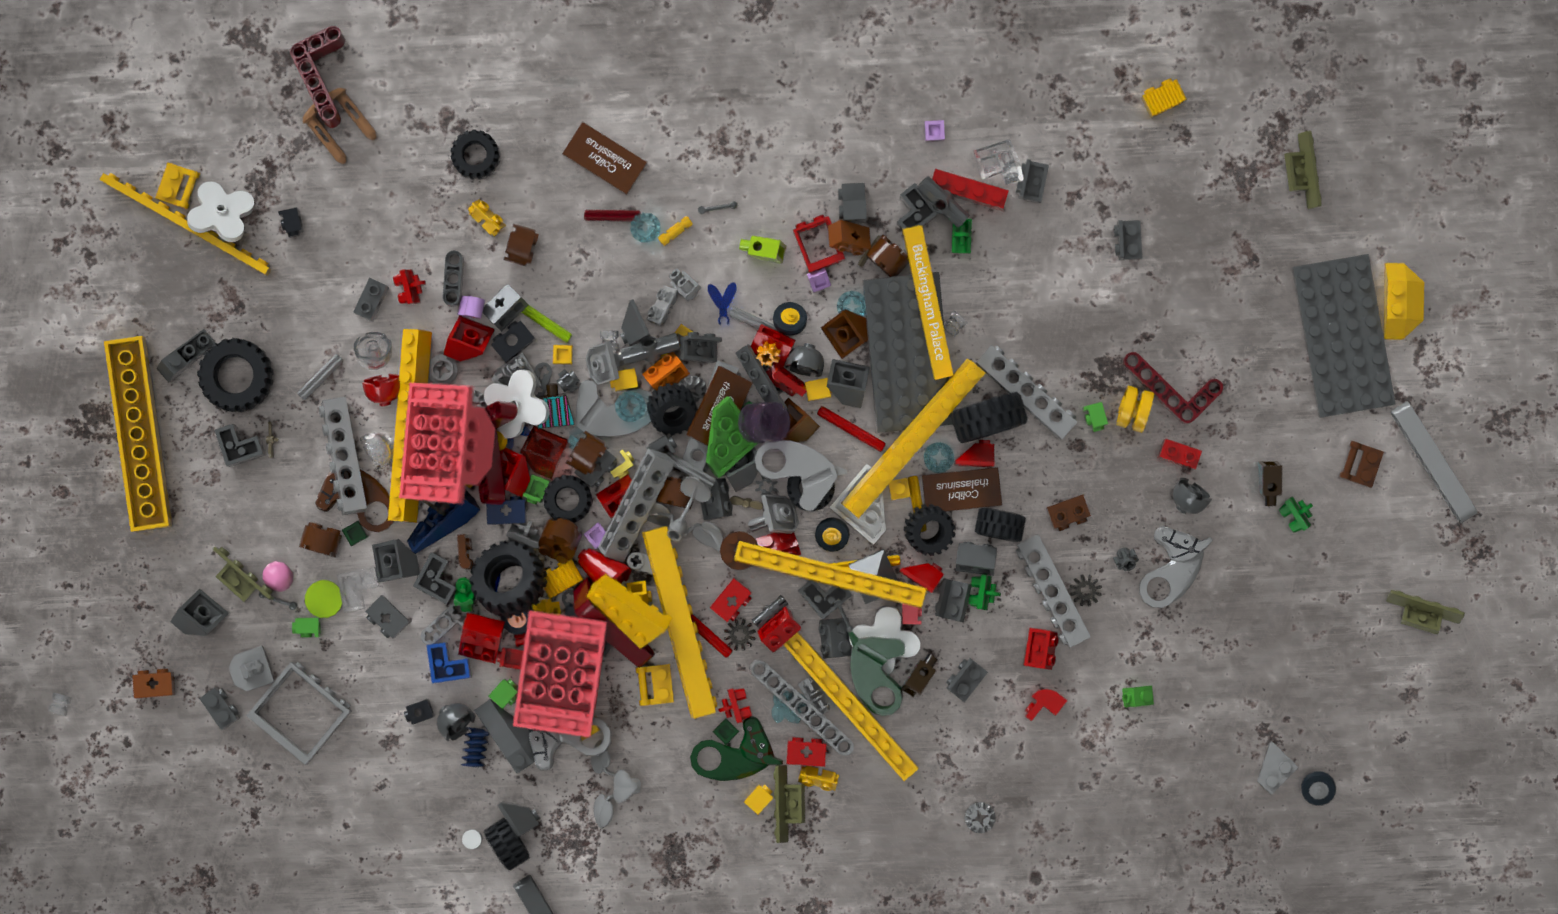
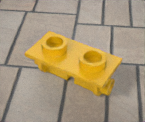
M480 199L472 202V205L468 208L469 215L478 223L484 219L485 222L482 224V227L490 235L495 237L500 232V229L506 227L503 219L499 215L494 214L486 202Z
M811 766L801 767L798 782L805 784L807 787H820L824 791L836 790L839 778L836 772L823 769L820 776L818 775L819 768Z

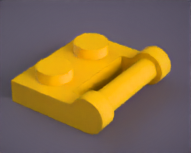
M167 162L155 199L188 209L190 205L188 202L200 173ZM188 175L189 179L181 201L177 200L184 176Z
M670 664L635 668L636 674L638 673L641 698L639 706L674 702ZM646 672H651L654 699H648Z

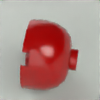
M388 374L389 378L377 375L365 379L362 382L365 396L371 402L379 403L380 406L391 405V401L398 397L400 389L399 375Z

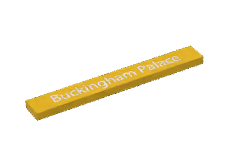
M922 225L902 229L934 380L954 376Z

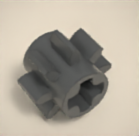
M564 369L558 374L560 378L556 381L564 392L569 390L572 393L578 388L576 384L580 380L572 370L567 372Z
M762 475L761 482L755 481L759 484V488H756L755 491L761 490V496L764 494L771 495L772 491H778L774 488L778 481L772 482L771 479H765ZM764 481L772 484L770 491L761 489Z
M1126 547L1119 549L1116 553L1117 557L1113 558L1118 570L1123 569L1124 571L1134 569L1136 562L1139 561L1135 550H1130Z

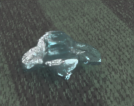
M786 690L783 696L786 697V700H789L792 697V693ZM773 695L774 706L771 714L775 722L780 723L785 718L791 723H799L800 718ZM800 703L797 706V711L801 713L800 708L805 707L806 704Z

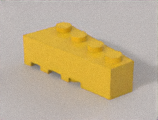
M605 574L593 583L586 597L640 649L667 630L672 620L671 616L668 614L663 615L658 611L657 607L654 605L649 606L641 600L642 597L626 591L627 588Z

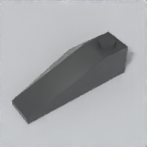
M491 699L474 710L517 774L535 762L529 740V728L513 726L514 717Z

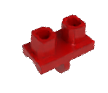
M413 269L400 270V273L393 277L395 286L403 285L405 291L398 294L399 303H421L419 294L423 293L421 286L426 285V281H420L418 274L414 275Z
M729 689L728 694L732 705L728 704L727 698L723 699V707L718 710L719 712L725 711L726 717L730 718L732 717L730 709H733L736 722L741 723L744 719L752 716L749 706L739 709L737 701L747 699L745 689Z

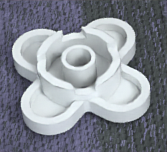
M205 182L200 185L197 198L201 205L189 211L187 216L189 228L197 233H204L210 230L217 231L220 238L227 242L240 240L244 234V224L240 218L249 215L253 211V197L245 191H237L227 195L223 188L215 182Z
M529 370L514 372L508 386L502 383H495L489 385L485 390L484 399L488 406L497 401L511 402L517 406L516 418L498 428V431L505 438L518 437L524 429L525 422L538 425L544 423L549 417L548 404L544 400L537 398L534 394L536 378Z
M890 605L883 606L876 612L873 625L860 624L852 630L858 638L880 637L901 639L905 644V653L900 657H912L920 649L918 635L912 631L900 629V612L897 608ZM896 657L889 659L881 667L888 675L894 669Z

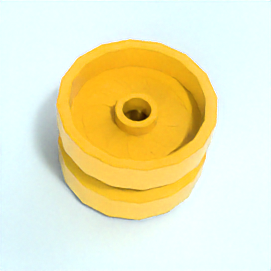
M1128 385L1120 402L1116 426L1126 428L1129 426L1131 418H1133V431L1143 433L1151 410L1154 392L1144 390L1139 400H1137L1138 388Z

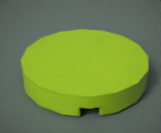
M319 580L307 589L305 604L314 616L329 618L336 615L341 609L343 593L341 588L334 582Z

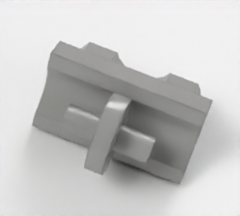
M675 269L669 275L672 280L670 285L677 289V292L687 301L697 296L701 287L685 271L680 272L678 269Z
M529 521L527 526L522 523L519 526L512 524L506 535L508 537V544L510 541L522 542L535 552L539 548L538 541L540 535L537 534L538 530L531 528L533 522Z

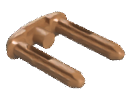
M338 88L329 92L332 100L339 102L366 138L375 140L377 137L375 129L348 97L346 89ZM346 103H349L351 105V107L359 115V119L355 118V116L347 108ZM312 104L302 118L303 124H307L337 162L341 164L346 163V154L316 118L318 111L315 105ZM317 126L322 130V132H323V133L326 135V137L329 139V142H328V143L323 139V137H322V136L319 134V132L316 130V127H317Z

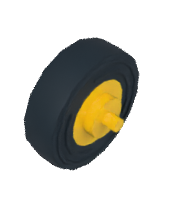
M782 303L774 311V327L784 335H797L806 327V311L797 303Z
M835 517L822 520L815 531L818 545L830 552L843 549L848 543L850 536L846 523Z

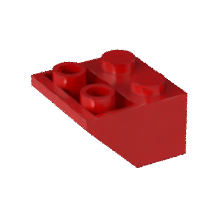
M467 613L462 628L458 655L495 664L505 622Z

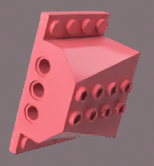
M410 383L399 498L463 503L465 484L478 485L491 469L495 428L485 408L472 406L474 387Z
M529 611L513 726L590 737L593 716L596 710L607 622Z

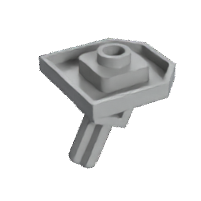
M611 341L588 349L586 363L589 376L597 385L619 379L617 368L625 365L622 354L617 355V353H613Z
M767 494L761 496L765 511L763 516L749 521L748 525L751 531L768 526L770 532L793 533L799 524L795 505L786 496Z
M263 646L234 655L229 665V670L235 686L245 691H250L275 682Z

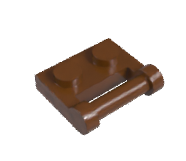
M1351 441L1349 445L1351 448L1345 467L1339 477L1372 488L1384 451ZM1361 450L1363 453L1356 474L1353 476L1350 473L1357 452Z
M466 534L457 535L459 564L461 568L469 570L474 566V562L470 559L469 550H472V539L468 538Z

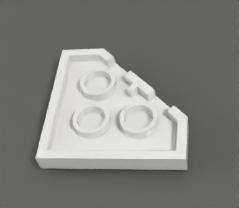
M866 464L830 506V509L874 545L886 531L883 491L860 518H857L841 504L872 468Z

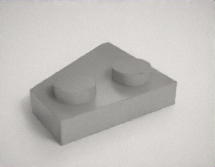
M1271 741L1268 745L1257 782L1272 795L1297 770L1298 766Z

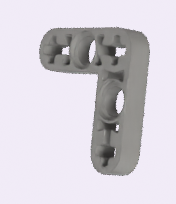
M454 603L422 631L421 640L425 644H435L457 623L463 628L466 618L461 622L459 619L463 617L460 614L455 615L453 613L455 611ZM441 618L449 620L448 628H440L439 620ZM435 624L436 628L442 633L439 635L436 632L433 635V641H426L427 635L425 633L427 631L429 633L433 632L435 629L432 626Z

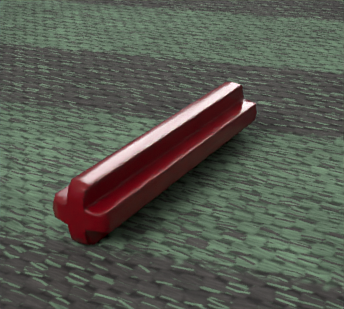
M585 210L584 219L586 221H640L641 213L638 210Z

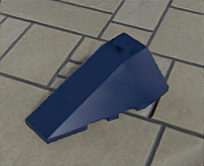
M464 488L463 503L436 501L433 507L429 506L427 509L428 515L424 521L418 523L407 540L411 551L416 554L468 523L480 511L475 498Z

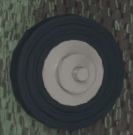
M1322 771L1310 773L1301 784L1302 795L1312 805L1322 806L1328 804L1336 794L1334 779Z

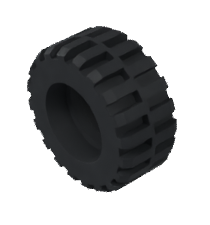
M232 338L221 340L220 343L213 344L209 351L206 350L203 360L199 362L200 370H197V376L199 377V387L210 403L226 411L244 412V410L255 408L257 404H261L264 401V397L268 396L270 392V386L273 385L272 375L274 373L270 365V359L261 348L245 339ZM229 358H243L253 369L252 383L243 392H227L218 381L219 368Z
M1018 392L974 403L951 413L952 423L960 443H967L1024 425L1028 421L1021 395Z
M507 541L499 542L500 545L493 544L490 545L489 550H483L481 552L482 556L480 558L477 557L474 561L476 565L475 567L472 566L470 572L473 575L470 577L471 590L476 596L475 598L486 610L495 616H504L505 618H512V615L516 617L522 616V612L526 611L528 613L531 611V607L540 602L538 600L539 597H543L545 593L543 587L547 586V580L545 579L547 573L542 561L523 543L519 544L517 541H510L509 544ZM512 566L522 567V577L516 587L503 593L495 592L496 579L503 570Z

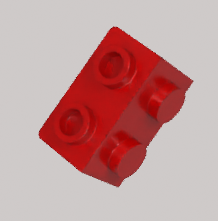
M774 532L756 538L758 546L796 556L801 555L794 532L791 534Z

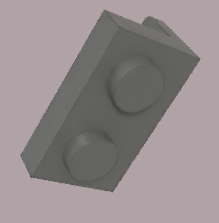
M1027 159L1026 163H1022L1020 174L1023 175L1022 182L1018 181L1016 193H1019V199L1041 203L1049 167L1048 164L1033 162L1030 159Z
M698 332L687 333V336L680 337V360L707 363L717 362V343L722 342V337H715V334L711 333L704 334V336H700Z
M843 618L819 621L823 659L851 656L852 647Z

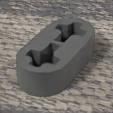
M544 362L539 363L534 370L542 384L540 388L543 389L542 393L538 392L537 398L545 395L546 384H549L552 376L551 366ZM544 366H546V370L549 371V373L545 374L543 379H539L541 373L538 371L539 368L542 369Z

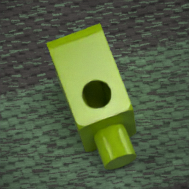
M751 236V240L741 239L739 250L747 251L748 255L752 258L783 264L786 245L782 241L758 236Z

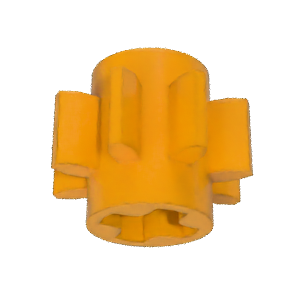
M765 342L763 347L759 346L757 349L759 354L756 359H760L762 366L765 364L772 367L773 362L778 363L780 359L778 355L781 350H777L775 343L768 344V342Z

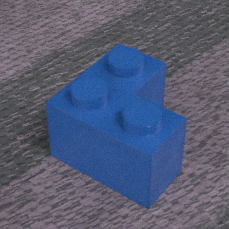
M447 642L426 645L432 683L472 678L470 660L450 661Z

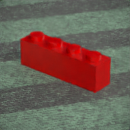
M935 169L932 178L943 190L950 191L956 198L1000 211L1004 209L1009 190Z

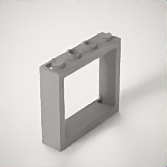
M290 662L246 716L302 763L307 765L352 711L349 709L350 704L344 699L339 701L334 696L336 693L331 688L321 686L319 684L321 682L320 679L313 674L309 676L302 664ZM293 671L342 711V714L308 754L259 714L260 710Z

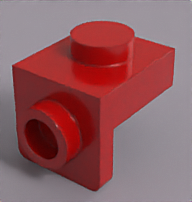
M502 647V651H498L497 662L500 663L499 667L521 670L524 651Z

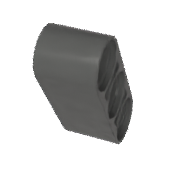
M455 250L448 252L445 258L443 301L449 307L458 306L462 296L464 258L460 252ZM453 255L460 257V261L456 265L450 263V258ZM452 274L458 275V281L455 284H451L448 281L449 276ZM450 293L457 295V300L453 303L447 301V296Z
M530 874L513 884L529 914H554Z

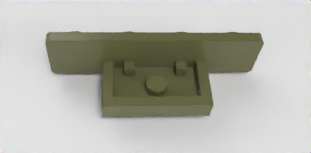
M1305 131L1298 134L1300 152L1285 153L1284 156L1289 192L1305 190L1307 208L1313 209L1322 205V198L1319 190V177L1317 175L1313 146L1314 139L1311 131Z
M216 546L213 548L227 562L224 568L216 575V578L237 597L246 602L258 589L269 600L272 601L274 599L271 595L273 591L265 584L263 586L258 584V578L251 572L247 574L243 570L244 566L237 559L232 561L228 557L230 553L222 546L220 548Z
M1391 590L1386 599V602L1404 607L1400 624L1436 635L1440 631L1442 619L1459 624L1465 612L1459 611L1457 608H1449L1438 602H1430L1418 596H1410L1402 591Z
M787 765L775 766L773 773L775 780L774 798L776 800V809L774 811L776 828L774 834L777 843L788 842V823H805V784H787Z

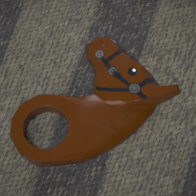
M360 469L367 507L373 502H381L385 504L389 513L390 495L388 491L374 477ZM331 471L327 474L315 501L316 507L324 512L332 509L335 503H337L336 500L339 499L338 492H335L333 487L335 475ZM348 471L341 472L342 478L349 479L351 477ZM347 489L344 491L346 497H354L352 490ZM366 511L357 513L360 524L368 531L379 533L389 529L395 522L389 521L387 517L384 523L373 525L366 519Z

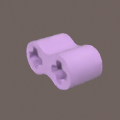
M461 296L457 315L481 319L485 300L472 296Z

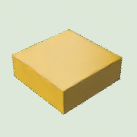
M553 345V364L572 365L573 345Z

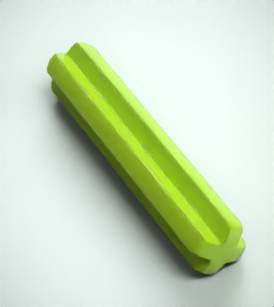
M528 305L522 311L524 315L564 342H568L571 339L572 334L531 306Z

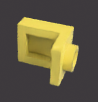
M624 450L620 451L626 461L610 471L615 479L617 477L621 479L629 474L628 470L634 466L632 463L634 458L629 451L626 453Z

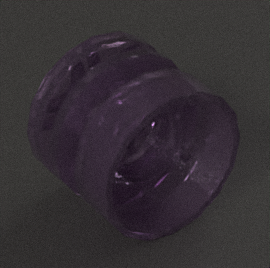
M775 401L747 404L739 414V431L742 437L750 443L781 441L789 431V414L781 403Z

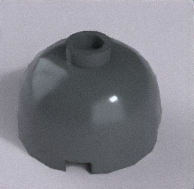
M805 343L804 346L795 347L790 351L785 367L790 366V371L800 375L810 376L811 373H816L815 377H820L824 368V358L815 349L814 345Z
M1180 478L1173 489V499L1177 504L1176 508L1183 514L1187 512L1198 514L1210 504L1212 498L1208 499L1210 497L1209 493L1195 482L1191 485L1187 483L1189 479Z
M460 703L445 705L439 711L437 728L447 741L449 739L454 741L468 731L466 726L470 721L474 723L476 716L466 705Z

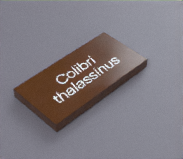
M584 122L581 123L562 155L626 195L647 164L645 160Z
M718 366L686 435L708 446L713 408L728 396L731 397L740 410L753 383L722 366Z
M998 467L922 475L924 501L927 507H929V504H933L935 507H941L946 512L1002 506Z

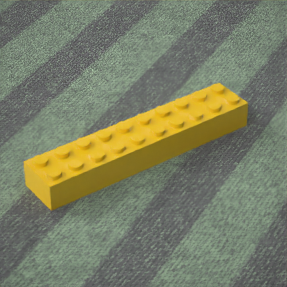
M136 336L104 341L131 532H140L172 527L146 337Z

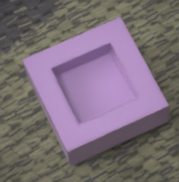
M944 120L924 122L926 141L945 140Z
M825 268L807 274L813 293L831 286Z
M598 522L583 535L597 549L606 531Z

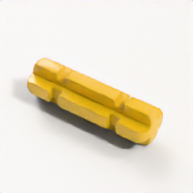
M685 216L681 219L680 223L674 224L666 230V234L662 233L658 239L665 246L670 242V239H675L685 231V228L691 227L693 223L688 216Z

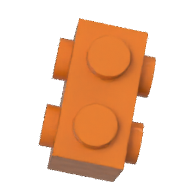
M670 352L653 366L649 367L642 375L651 387L657 391L661 385L664 387L667 383H670V385L679 383L690 372L675 353Z

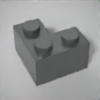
M865 183L842 184V189H838V200H842V206H839V219L852 223H866Z
M916 183L900 194L901 200L910 210L896 223L901 230L922 225L923 228L939 214L932 208V203L916 189Z
M235 424L215 429L227 467L266 455L259 436L241 441Z
M431 552L413 587L449 605L457 589L456 586L441 578L450 561Z
M811 580L798 590L822 620L838 608L834 604L836 599H840L844 603L852 596L849 590L835 586L824 592L817 582Z

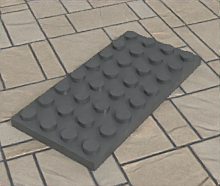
M1369 254L1292 267L1319 418L1396 405Z
M932 272L944 327L939 272ZM912 275L862 280L877 433L905 430L949 380V377L934 380ZM951 413L940 426L953 425Z

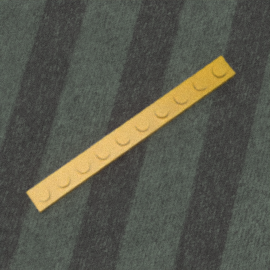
M103 173L99 179L261 273L269 275L271 269L267 267L268 262L261 258H258V260L251 258L252 253L243 248L241 251L234 248L236 244L233 242H223L218 239L219 235L212 230L204 233L192 231L185 220L186 216L178 211L172 213L168 210V205L161 201L158 204L151 201L152 196L145 192H142V194L135 191L136 187L127 182L123 185L118 182L120 178L114 174L109 173V175Z
M741 541L738 543L734 561L918 608H922L926 588Z
M799 632L783 644L903 781L919 769L915 762Z

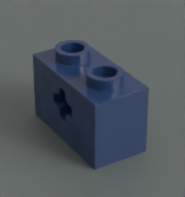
M520 496L510 497V500H504L501 505L486 504L487 525L527 523L526 500H521ZM505 505L512 510V512H508L507 516L501 512V509H505Z

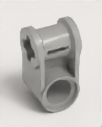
M633 552L627 556L626 564L631 569L653 575L647 554ZM636 555L640 563L634 567L630 559Z

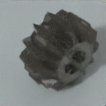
M1082 574L1080 575L1081 582L1077 578L1073 579L1077 586L1070 585V588L1075 589V592H1070L1069 594L1070 596L1077 595L1073 600L1074 603L1081 599L1080 606H1083L1086 600L1089 607L1091 606L1090 599L1097 603L1098 600L1094 596H1102V593L1096 592V589H1101L1102 586L1098 585L1095 587L1094 584L1098 582V579L1096 578L1090 582L1092 575H1088L1087 581H1085V576ZM1087 585L1089 586L1088 589H1091V592L1087 593L1086 596H1084L1082 594L1083 592H1081V588H1084Z
M735 619V627L732 623H728V626L732 628L731 631L724 629L725 633H730V636L724 637V640H732L728 643V647L736 643L735 651L738 650L739 644H741L742 651H745L744 643L751 647L752 644L748 639L756 640L755 637L750 636L756 630L749 631L748 628L752 626V623L745 627V619H742L741 625H739L738 619ZM738 629H742L743 634H746L744 639L741 638V641L737 640V636L734 635L735 631L739 632Z

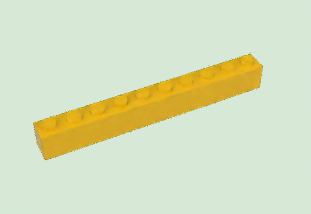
M403 329L399 373L400 389L397 399L388 513L389 521L417 523L419 500L399 498L409 385L410 383L428 384L432 332Z
M966 359L953 374L954 376L950 377L841 504L857 518H860L984 376L985 372L972 360Z
M662 526L644 531L642 536L663 615L668 614L672 617L667 630L690 716L695 719L716 713L717 702L715 696L712 697L710 692L712 683L705 673L708 670L706 661L701 658L700 652H703L701 642L696 639L695 634L698 633L697 626L691 620L690 615L693 614L690 603L687 604L685 597L688 596L685 585H682L680 579L683 577L682 570L676 564L675 559H678L677 551L675 548H672L671 539L667 535V526Z

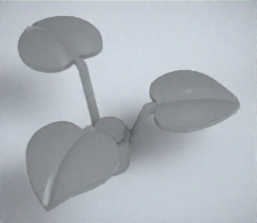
M694 476L686 477L682 481L680 489L686 496L691 498L681 518L674 520V515L670 514V508L661 502H656L648 514L647 521L667 526L669 528L667 535L673 541H680L683 535L687 536L693 530V535L699 542L720 552L724 538L721 529L717 525L704 521L702 525L696 523L687 529V522L684 518L693 500L696 499L699 502L708 501L711 497V490L699 478Z
M599 740L594 748L600 746L603 741ZM608 749L598 756H591V765L597 774H601L604 771V773L614 776L613 795L606 798L604 794H600L594 803V817L601 829L608 826L613 818L611 799L614 798L616 802L623 803L641 790V782L638 778H631L624 770L614 773L607 769L611 763Z

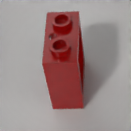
M817 216L813 218L814 222L807 224L805 221L795 225L796 229H793L809 273L845 261L843 252L836 249L837 254L811 263L800 237L801 233L824 224L828 228L832 224L829 216Z

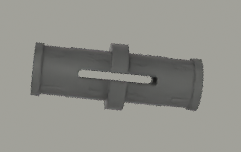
M780 595L769 606L766 605L764 610L752 619L753 623L760 629L788 605V602Z

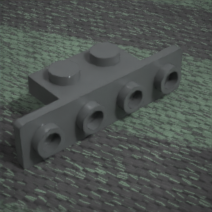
M749 344L736 352L738 359L773 417L776 418L787 411L788 408L779 395L783 390L774 385L766 373L769 367L765 364L761 365V361L756 359L757 356Z

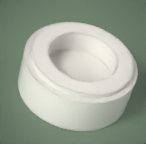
M468 830L464 833L462 842L466 848L475 849L481 844L482 836L477 830Z

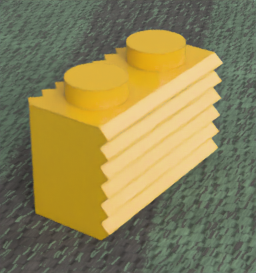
M1169 78L1161 83V87L1155 89L1153 86L1144 91L1141 99L1151 118L1187 100L1177 79L1172 81Z
M567 560L564 564L558 563V568L553 571L551 568L546 570L547 576L545 579L547 580V586L543 588L550 599L584 580L573 560Z

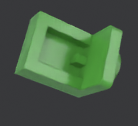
M532 474L526 491L523 493V496L527 498L526 501L537 505V502H543L544 491L550 480Z
M1152 686L1122 689L1124 707L1154 705Z

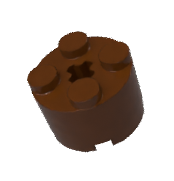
M513 223L512 228L516 229L515 232H510L505 250L508 257H504L503 260L526 267V264H531L534 253L530 251L532 245H536L539 234L535 233V229Z
M882 235L868 251L866 257L889 277L898 276L909 263L908 255L904 252L901 254L902 249L895 243L890 245L891 241Z
M585 430L583 434L586 437L579 439L570 454V457H572L571 462L569 460L566 461V464L584 475L587 473L592 474L597 466L594 463L598 456L602 457L607 449L604 446L605 442Z
M667 476L664 487L656 498V502L686 508L691 497L686 496L681 491L682 479Z
M558 518L557 521H552L550 519L546 522L538 541V551L540 554L564 564L567 560L574 557L582 538V533H579L576 524L569 520Z
M309 522L304 527L299 547H305L307 550L330 556L331 554V557L336 558L342 535H340L341 531L328 527L326 530H323L322 525Z
M733 532L722 541L720 547L721 558L728 567L734 570L748 569L752 565L734 561L736 554L734 549L738 547L739 541L757 546L758 544L754 537L746 532Z

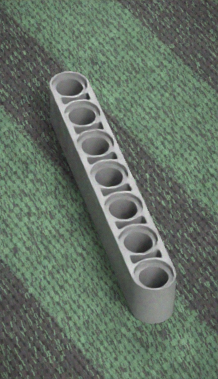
M1406 401L1390 411L1456 519L1463 523L1476 515L1477 510L1410 403Z
M755 660L751 663L750 673L836 752L844 756L850 755L853 752V742L767 663L761 660ZM758 664L764 666V671L761 674L755 673V667ZM772 677H777L778 684L775 687H770L769 680ZM786 690H791L792 697L789 700H784L783 693ZM800 703H805L806 710L799 713L797 706ZM817 715L820 717V723L813 726L811 719ZM832 728L834 730V736L832 738H826V731ZM847 741L848 749L841 751L839 748L840 744Z

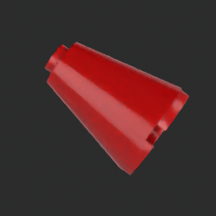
M591 548L583 549L578 555V564L593 582H596L605 574L622 584L623 580L627 582L632 569L629 566L606 557Z

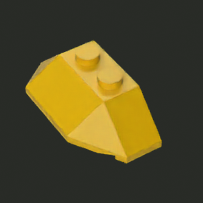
M1385 263L1383 337L1385 340H1403L1424 321V281L1404 263Z

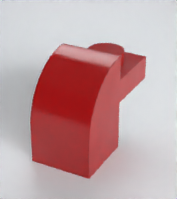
M1050 689L1038 690L1031 695L1036 702H1031L1024 710L1027 712L1025 717L1032 721L1043 707L1056 716L1068 700L1056 691Z

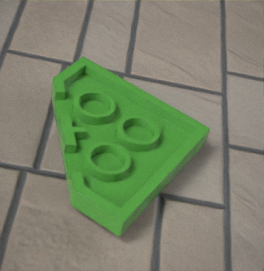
M725 397L713 408L706 464L717 478L724 475L761 441L731 397Z

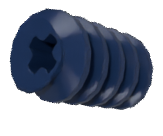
M466 727L471 731L465 734L470 740L464 741V744L469 746V748L463 749L467 756H462L461 759L465 760L466 763L461 765L475 768L483 767L485 763L480 760L486 759V756L481 752L487 751V748L482 746V744L488 743V740L483 737L489 736V732L485 731V729Z

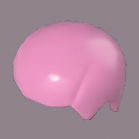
M274 561L263 570V581L273 591H285L293 583V572L283 562Z

